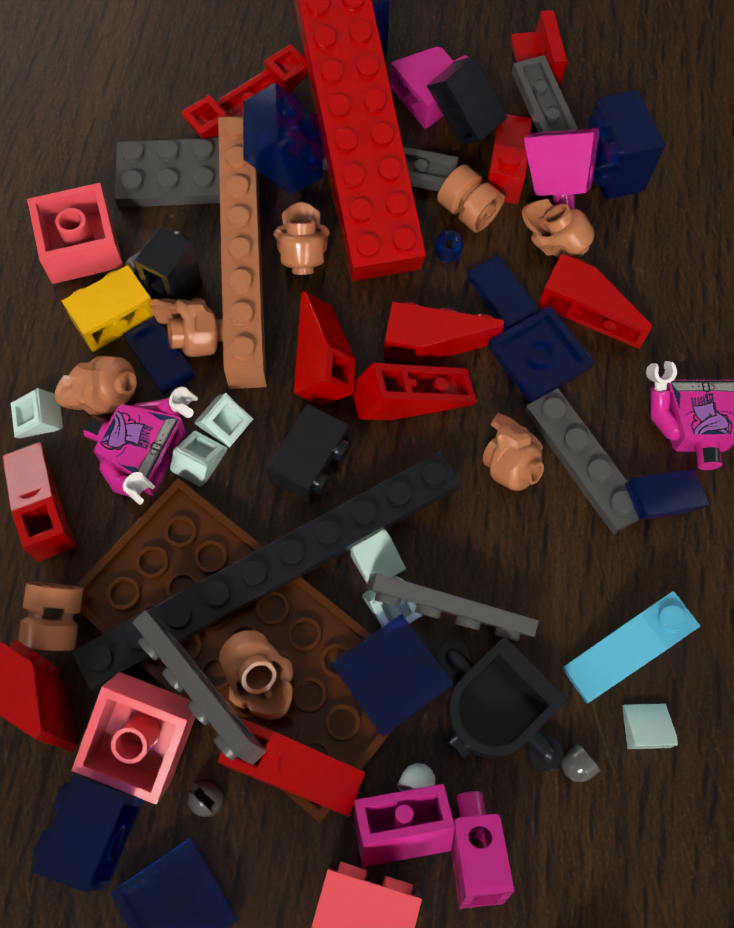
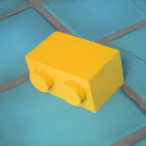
M129 265L109 272L103 279L86 288L76 290L71 296L62 300L72 322L92 352L155 318L151 310V297Z

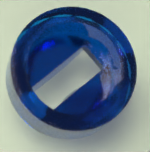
M442 231L435 241L434 251L436 256L446 262H452L460 258L464 245L462 236L457 231ZM447 241L453 242L452 250L445 249Z

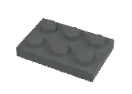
M219 138L117 142L115 201L117 207L220 203Z

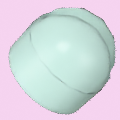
M412 764L403 771L397 788L400 791L434 786V773L426 764Z

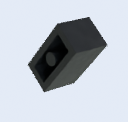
M474 56L453 62L427 85L460 145L481 142L508 118L502 108L501 100L494 93L485 77L483 67Z
M159 226L134 260L143 287L151 297V300L163 298L191 300L202 285L193 243L183 233L178 231L171 232Z
M307 404L266 467L269 482L310 503L316 493L321 495L327 488L332 477L329 471L336 461L341 463L351 447L349 425Z

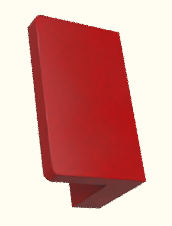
M554 10L541 11L536 32L512 34L511 45L515 62L545 55L558 86H560L567 64L565 50Z

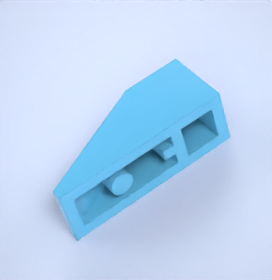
M673 591L565 665L562 670L586 704H588L695 631L700 625Z

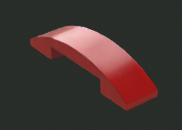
M290 44L264 60L265 71L217 101L210 95H207L181 112L182 117L202 139L219 136L218 117L253 116L254 120H256L279 104L308 75L306 59Z

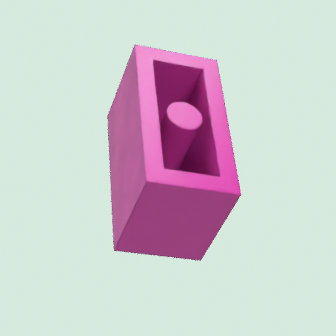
M444 784L354 800V827L362 868L451 851L455 824Z

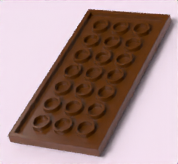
M177 478L75 585L84 588L80 614L100 632L105 634L138 616L145 610H149L261 549L263 546L181 479ZM302 577L182 643V646L240 718L284 735L361 771L430 684L427 678ZM244 630L260 632L274 646L279 655L291 661L293 678L289 683L293 688L292 700L287 713L282 718L273 720L260 718L253 715L249 708L242 709L229 700V684L219 662V655L224 643L234 634ZM160 658L157 660L153 659L141 666L168 691L192 700L184 689L178 692L165 679L162 671L167 667ZM209 722L207 725L216 732ZM282 790L320 824L331 811L328 808Z

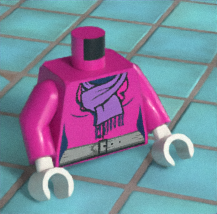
M665 361L664 374L662 377H659L658 364L651 363L646 370L647 377L655 382V386L651 388V420L663 435L670 439L674 450L677 452H696L699 469L713 470L721 467V452L729 450L734 445V380H674L677 375V368L670 361Z
M186 387L175 389L169 398L136 403L133 406L119 405L110 421L94 415L88 419L83 434L86 438L97 442L94 453L100 461L99 470L113 492L131 497L139 505L144 502V499L140 496L142 491L152 496L155 495L171 464L173 449L183 441L186 435L181 417L178 416L182 414L186 418L192 417L194 411L187 405L191 401L198 400V397Z

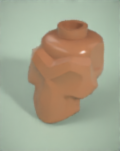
M549 199L531 202L523 207V220L526 226L533 232L531 240L547 256L554 255L559 258L562 253L569 257L579 258L588 251L589 245L595 236L594 228L581 210L570 209L567 204L553 206Z
M299 202L291 205L282 213L283 225L275 229L273 236L277 240L278 251L281 253V264L292 268L293 274L307 275L314 273V267L323 264V253L327 250L328 236L331 233L327 226L320 224V212L308 203Z
M169 298L151 300V310L156 320L160 324H167L168 341L171 349L182 348V351L188 357L211 356L216 352L218 342H223V320L216 319L213 310L207 307L205 300L200 298H193L191 300Z
M98 356L88 363H78L69 375H63L55 390V401L60 406L68 409H84L90 415L114 413L119 405L126 404L133 396L137 384L136 374L129 361L121 357Z
M498 413L490 424L498 432L496 438L489 442L484 451L483 463L489 467L490 475L495 482L510 490L521 491L530 484L537 483L543 474V446L526 427H522L512 418Z
M244 630L231 636L224 643L219 655V662L229 684V700L237 707L242 709L249 708L253 715L269 720L282 718L287 713L292 700L293 688L289 683L293 678L291 661L279 655L274 646L260 632Z

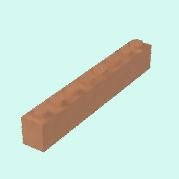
M218 117L224 372L229 389L267 387L258 157L254 117Z

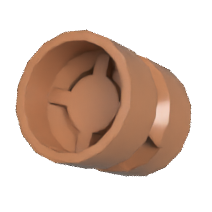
M464 164L456 168L447 177L438 192L437 200L452 214L460 213V221L473 232H480L497 216L504 204L505 196L490 183L482 184V176Z
M27 582L23 608L29 613L27 617L20 621L18 641L28 648L37 650H74L76 648L79 624L73 620V616L81 612L84 588L57 583ZM44 607L59 609V616L43 615Z

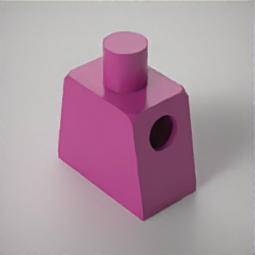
M434 47L391 62L390 88L424 129L430 127L444 116L427 85L453 62L468 58L467 55H463L453 61L443 48Z
M599 128L531 133L524 137L532 182L537 196L553 195V206L567 204L570 209H575V194L586 193L592 185Z
M472 791L458 794L456 797L459 818L453 819L455 832L451 848L458 908L464 909L504 904L513 894L514 886L501 817L499 814L486 815L483 792ZM475 838L480 840L484 848H476L469 839Z

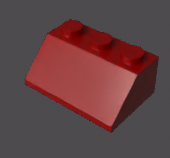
M16 639L10 646L0 641V716L34 739L73 753L78 746L71 688L69 684L58 678L63 670Z

